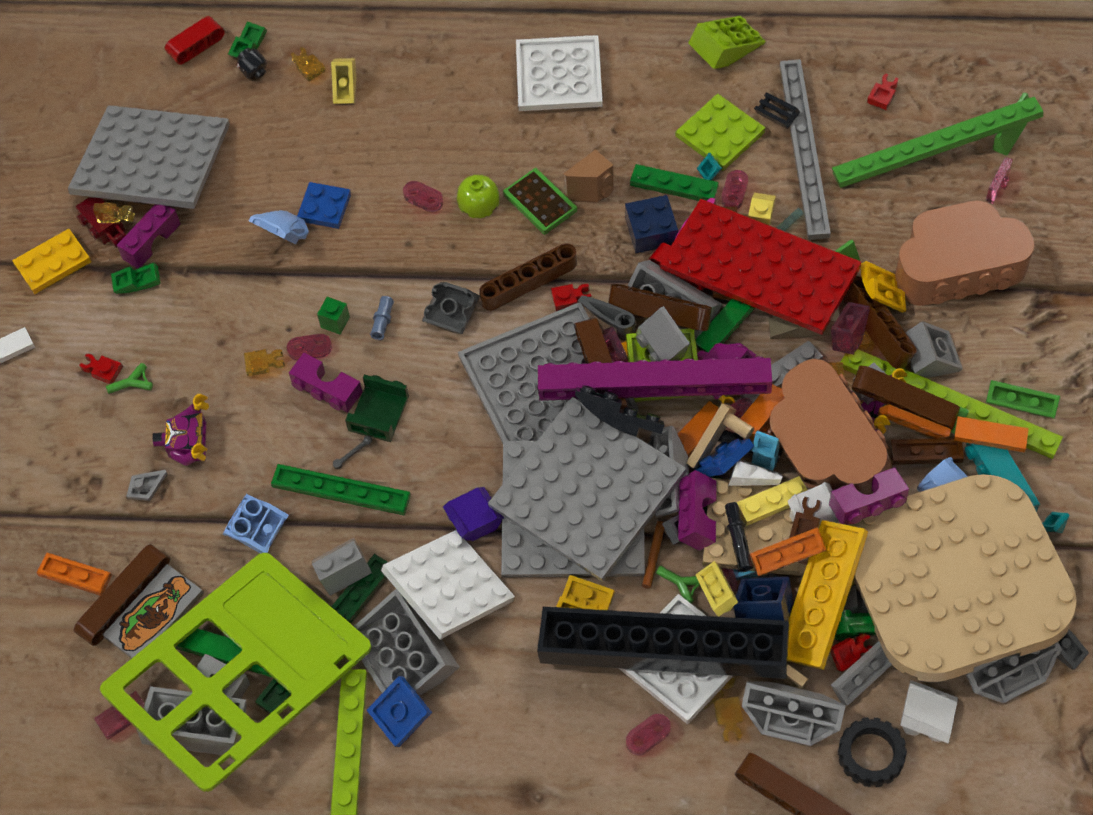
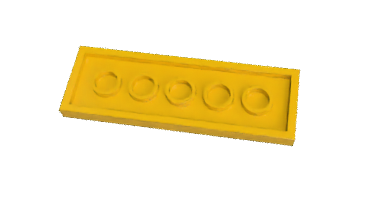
M821 520L819 530L827 551L809 557L788 620V661L824 670L868 531L864 528Z

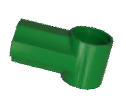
M843 610L834 639L843 641L847 638L853 639L860 634L876 635L875 626L869 613H852L850 610Z

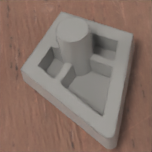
M161 470L133 475L126 495L127 499L150 501L166 477L167 471Z

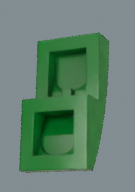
M247 21L240 37H235L228 55L237 58L246 48L258 49L267 29Z
M154 262L136 270L129 266L111 274L113 292L115 294L136 292L161 284L158 266Z

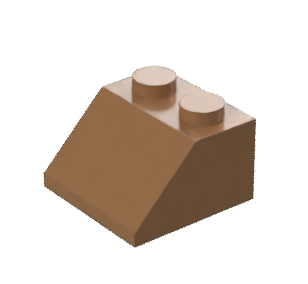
M595 149L563 173L564 195L570 201L599 202L601 199L610 196L614 190L613 164Z

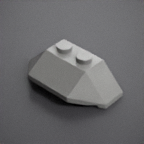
M671 425L663 428L662 434L652 432L651 440L648 444L684 466L687 470L684 476L688 475L689 465L686 464L688 455L674 426ZM679 483L656 511L655 516L662 517L679 511Z
M1059 642L1050 647L1023 656L1017 653L974 667L973 672L966 674L975 694L1005 703L1045 682L1062 649Z
M747 681L741 707L761 734L811 746L840 731L846 705L823 694L775 682Z

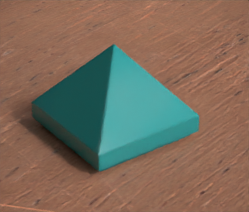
M708 153L697 167L702 177L711 181L722 169L711 153Z
M1051 512L1042 524L1046 532L1062 534L1070 515L1068 513Z

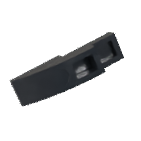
M582 385V388L576 387L575 396L593 415L611 427L633 436H637L639 428L662 434L664 421L660 420V416L647 413V416L638 414V410L630 407H625L624 410L620 409L622 400L618 399L617 394L611 392L597 393L595 388Z

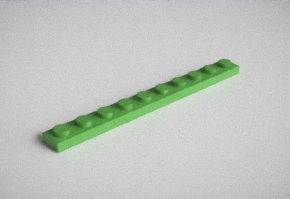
M1034 96L832 167V173L839 187L842 188L1043 117V109Z

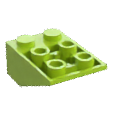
M735 16L698 23L688 44L713 69L731 65L765 44L766 41L760 36L758 31L754 30L747 23L745 18Z

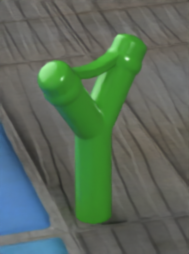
M140 363L128 378L106 385L108 394L127 387L151 390L153 384L145 376L147 366L144 363ZM143 374L145 381L138 380V378Z
M660 565L656 574L677 585L682 597L689 603H693V594L700 586L696 576L681 577ZM687 585H695L691 594Z

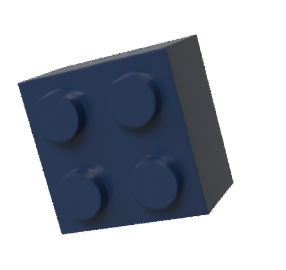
M668 195L625 204V220L635 253L655 250L661 243H666L670 246L673 244L678 234V227Z
M742 578L735 596L738 603L733 608L735 618L788 621L794 602L790 578Z

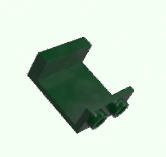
M364 374L363 382L365 387L354 414L348 413L345 419L349 432L391 442L409 398L407 385L399 381L384 380L377 375L369 376Z

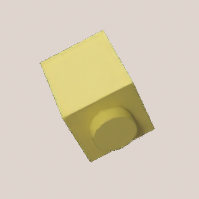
M355 58L334 59L331 61L333 104L355 103Z
M754 193L748 217L770 226L776 196Z

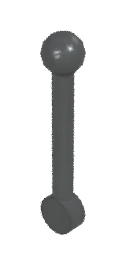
M365 436L363 442L340 460H334L333 467L340 469L343 462L365 445L371 444L372 437Z

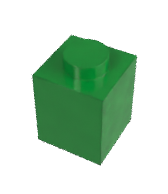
M326 297L317 313L320 327L341 335L350 319L347 303L330 297Z

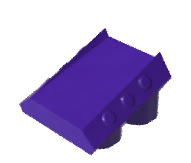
M485 487L475 488L448 501L443 506L448 519L452 521L461 538L466 541H474L495 531L504 519L501 514L489 507L488 502L491 500V496Z

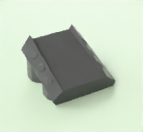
M440 282L434 285L431 291L433 298L424 310L422 321L448 331L463 334L480 295L447 282Z

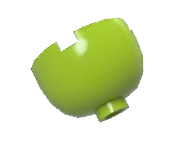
M480 174L468 176L458 187V207L462 213L464 211L471 218L490 216L496 206L497 208L499 206L500 195L495 182L487 176Z

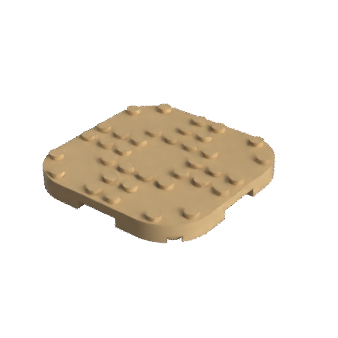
M994 475L965 477L909 495L906 503L901 507L885 510L878 516H870L862 519L857 524H851V526L864 528L868 531L853 582L856 585V589H859L874 623L875 633L887 659L903 674L906 672L918 677V680L926 682L949 680L973 672L974 667L1017 653L1023 656L1050 647L1061 640L1068 632L1076 608L1074 586L1029 497L1019 486L1005 478Z

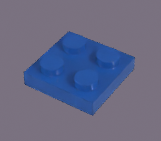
M309 182L297 216L304 219L305 223L339 229L351 196V191L346 188Z
M736 439L731 443L723 442L715 448L716 452L712 456L709 455L699 462L700 466L696 470L708 477L724 474L748 453L754 445L750 439L741 441Z
M398 676L367 709V712L395 747H400L432 714V711L404 676Z

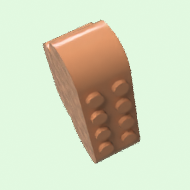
M970 201L925 211L915 218L910 239L900 248L895 271L898 288L905 292L906 302L917 306L941 304L947 300H959L969 295H982L996 289H1007L1024 279L1034 250V240L1024 223L1014 218H1001L998 211L992 205L983 201Z
M810 359L800 363L785 375L782 383V392L785 399L773 408L770 415V426L775 437L779 438L780 447L808 488H814L826 482L830 484L832 490H836L853 483L860 493L873 494L871 490L873 476L892 468L887 453L889 447L886 444L885 437L879 429L876 430L873 424L874 421L869 413L863 410L859 398L855 392H851L848 387L849 384L842 373L837 375L829 363L820 359Z

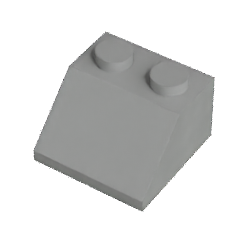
M664 306L641 324L636 333L639 345L642 348L646 347L650 353L649 358L651 362L664 359L678 361L685 356L690 344Z
M922 321L905 332L917 349L910 363L911 369L915 374L931 378L963 370L949 331Z
M355 538L312 560L314 570L329 596L372 573Z

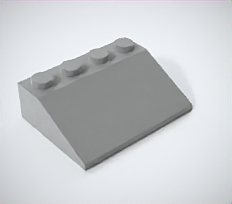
M397 589L354 626L370 640L371 651L362 659V662L382 693L398 676H404L416 693L421 696L445 681L459 668L443 640L435 635Z

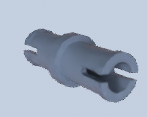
M382 296L380 298L378 310L373 316L374 324L370 335L375 340L384 339L387 324L391 321L390 313L394 301L389 296Z

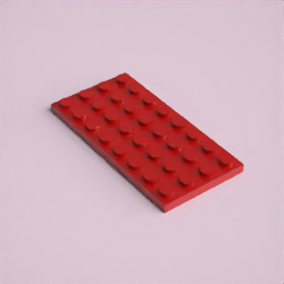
M703 199L699 200L660 263L661 270L823 335L861 268V261Z

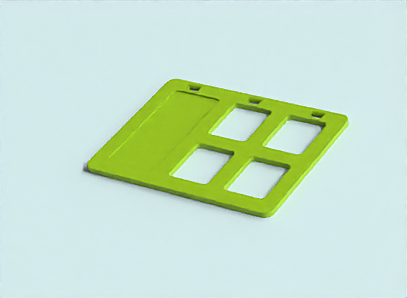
M260 553L101 684L100 691L110 704L201 791L209 792L215 789L369 654L371 643L367 637L271 554ZM206 621H211L242 649L235 658L210 678L205 677L175 649L179 643ZM346 657L349 662L341 669H338L336 664ZM157 662H161L192 691L190 696L159 721L152 718L124 691L126 687ZM255 664L260 665L291 693L287 700L259 723L254 722L223 693L229 685ZM289 706L293 711L282 719L279 714ZM204 707L211 708L241 736V739L209 767H204L172 737L174 732ZM231 757L234 762L223 770L220 765Z

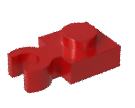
M888 74L883 75L881 84H875L867 99V103L887 110L896 92L894 89H896L898 84L897 77L893 82H888Z
M573 284L551 288L555 310L559 311L576 304L582 295L592 298L591 294H583V292L589 291V284H582L577 289L573 288Z
M92 354L85 355L87 361H90L89 364H79L83 372H91L93 378L108 384L114 383L123 368L121 362L105 356H101L98 361Z
M860 634L855 641L852 638H847L831 647L830 653L838 671L843 672L850 668L861 658V653H866L873 647L871 645L864 647L865 640L870 638L869 635Z

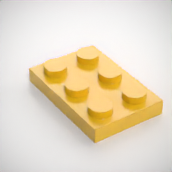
M70 229L61 232L12 260L34 295L91 263L90 257Z

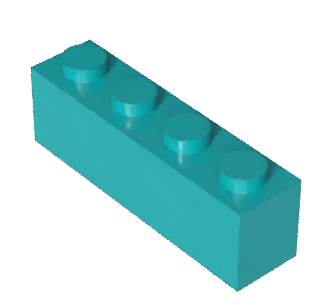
M966 443L965 453L968 459L973 460L978 475H994L1013 482L1027 494L1037 512L1040 503L1008 450Z

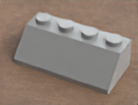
M651 260L638 263L628 284L630 287L712 307L710 323L717 316L722 306V303L674 274L661 270L660 266ZM678 326L679 329H690V328ZM694 330L695 340L703 331Z
M150 686L143 709L152 718L159 721L190 696L192 692ZM228 697L246 713V699ZM209 707L201 709L172 735L188 751L223 755L241 739V736ZM137 729V732H138V735H139V737H140L141 743H142V744H146V745H153V744Z

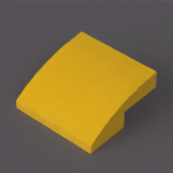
M868 261L861 263V277L868 295L873 300L902 313L906 312L905 292L898 288L895 274Z
M569 575L563 594L560 596L556 607L609 610L615 590Z

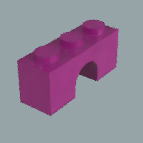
M155 204L117 244L122 259L137 269L141 268L153 255L151 246L155 238L160 235L168 239L181 225L176 210L170 206Z
M303 353L289 371L292 386L299 391L305 390L316 400L328 402L335 410H343L348 413L363 392L360 381L340 372L335 380L324 382L321 380L325 374L323 362Z
M895 467L873 476L871 486L873 494L860 493L853 483L831 491L829 506L840 524H857L864 518L878 516L885 510L899 508L906 503L909 488Z
M695 470L682 477L679 483L678 541L700 551L704 547H708L716 542V521L710 519L705 514L703 508L716 501L717 481Z

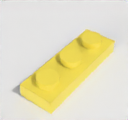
M800 476L738 501L740 515L746 526L790 508L787 501L794 494L797 495L807 491V488Z
M715 561L695 575L713 611L718 617L730 611L738 603L721 568Z

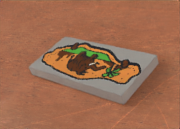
M167 564L106 630L103 636L132 659L183 617L202 596L203 590Z

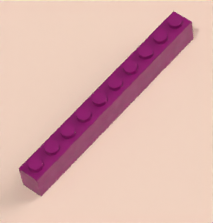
M758 356L747 359L733 357L730 359L708 358L706 360L684 359L683 361L664 359L653 362L640 360L637 362L615 361L614 363L592 362L590 364L571 362L556 365L547 363L538 365L539 401L570 400L572 397L579 400L575 396L576 387L582 388V385L595 388L597 393L611 392L617 394L618 398L771 394V358Z

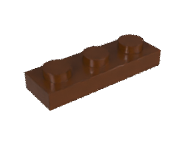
M954 438L891 440L890 443L892 465L938 464L949 457L953 459L954 463H963L964 460L962 442L954 441Z

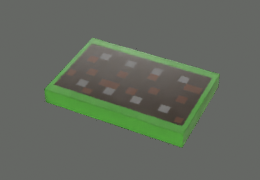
M536 167L503 190V195L544 235L577 212V206Z

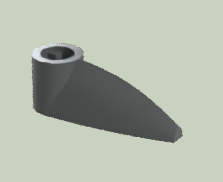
M582 295L579 298V302L607 325L615 328L617 336L621 340L626 341V334L636 333L635 317L630 312L591 297Z

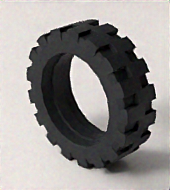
M866 717L862 718L859 722L856 720L851 723V726L847 727L843 732L838 747L839 764L844 768L843 772L847 777L850 775L853 778L852 781L857 784L859 782L863 783L865 787H870L871 785L881 787L884 783H891L901 773L907 755L906 742L904 737L900 736L901 732L897 728L894 729L890 722L880 721V718L875 717L874 719ZM866 734L881 736L892 747V761L888 767L882 770L871 771L864 769L852 757V743L856 738Z

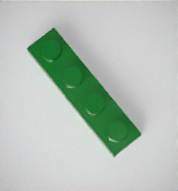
M635 164L630 179V186L696 201L700 199L707 201L711 197H716L719 182Z

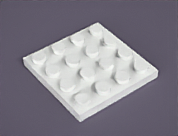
M598 35L516 40L519 111L603 107Z
M456 530L384 564L381 570L439 639L512 603L515 597L467 541L461 538Z
M679 594L660 612L664 614L706 616ZM619 668L687 724L694 719L733 677L732 675Z

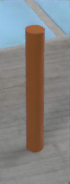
M663 521L656 522L642 587L650 589L652 586L665 530L662 524L664 523Z

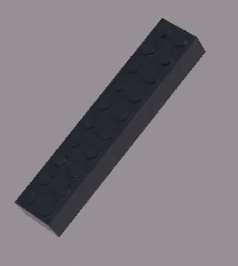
M543 606L537 653L541 664L786 679L789 621Z

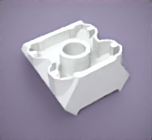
M740 459L734 465L729 479V486L779 485L783 476L781 473Z
M824 482L800 494H794L787 501L791 508L790 518L792 522H794L796 512H804L802 500L806 496L809 497L808 506L810 508L815 507L817 500L822 501L821 509L815 513L814 517L840 523L829 506L830 494L833 491L829 483Z
M910 680L900 726H903L904 731L909 735L916 736L922 733L929 736L932 741L949 743L958 697Z

